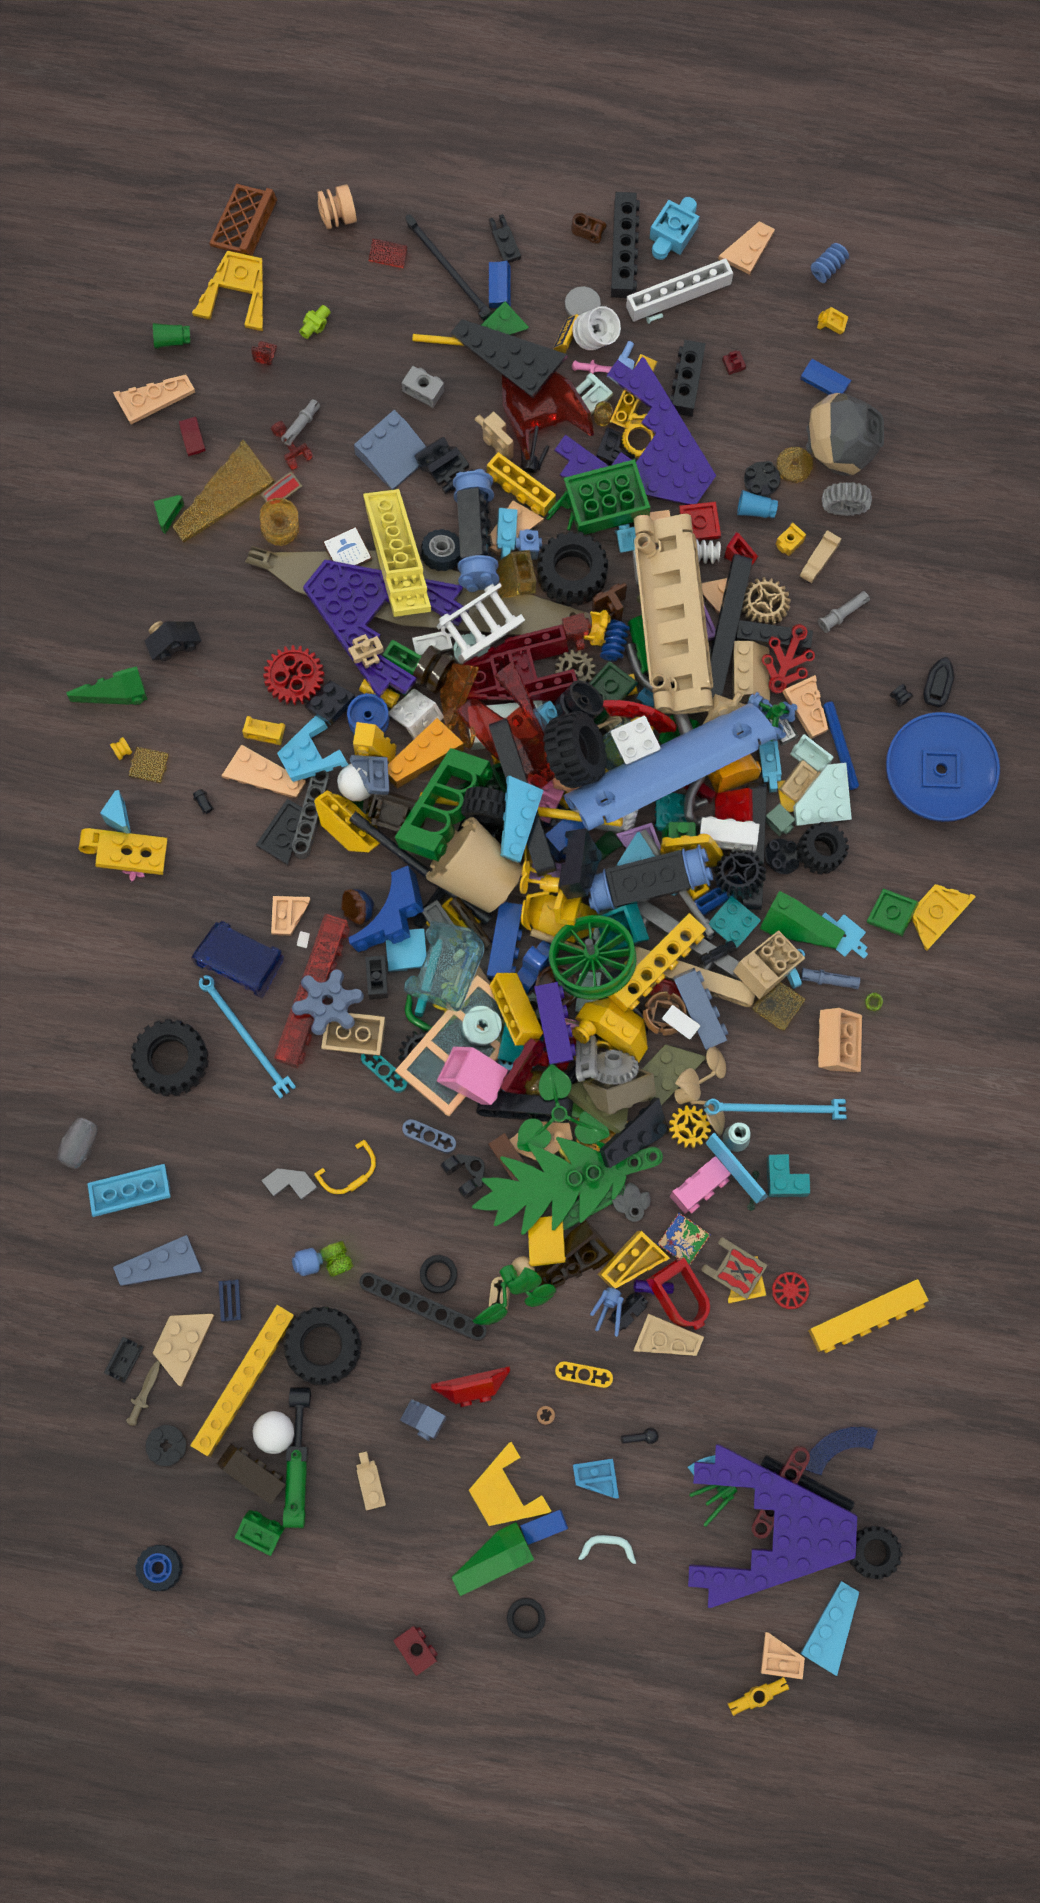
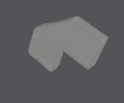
M277 1168L262 1180L273 1196H276L290 1185L299 1198L303 1200L317 1189L306 1172Z

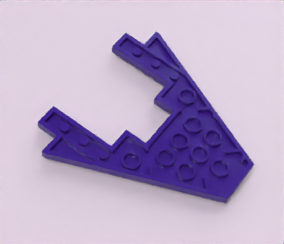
M642 356L633 370L617 360L607 374V377L651 408L641 424L655 433V436L636 462L646 496L684 505L697 504L716 477V474L646 359ZM567 435L562 438L554 450L569 461L559 475L562 478L608 466ZM620 452L612 465L630 461L631 459Z
M324 560L305 583L303 590L353 661V657L348 651V648L353 646V639L365 634L368 639L376 636L380 639V634L367 627V625L385 602L390 604L382 571ZM425 579L431 610L444 616L447 613L452 615L464 607L455 601L463 591L462 586ZM459 616L451 622L459 626L463 619ZM379 654L377 656L380 663L369 665V668H365L362 662L354 663L379 698L389 685L406 695L416 682V677Z
M716 1444L715 1463H694V1484L755 1488L754 1509L774 1510L773 1550L752 1548L751 1569L689 1565L688 1587L709 1588L708 1608L855 1558L856 1514L720 1444Z

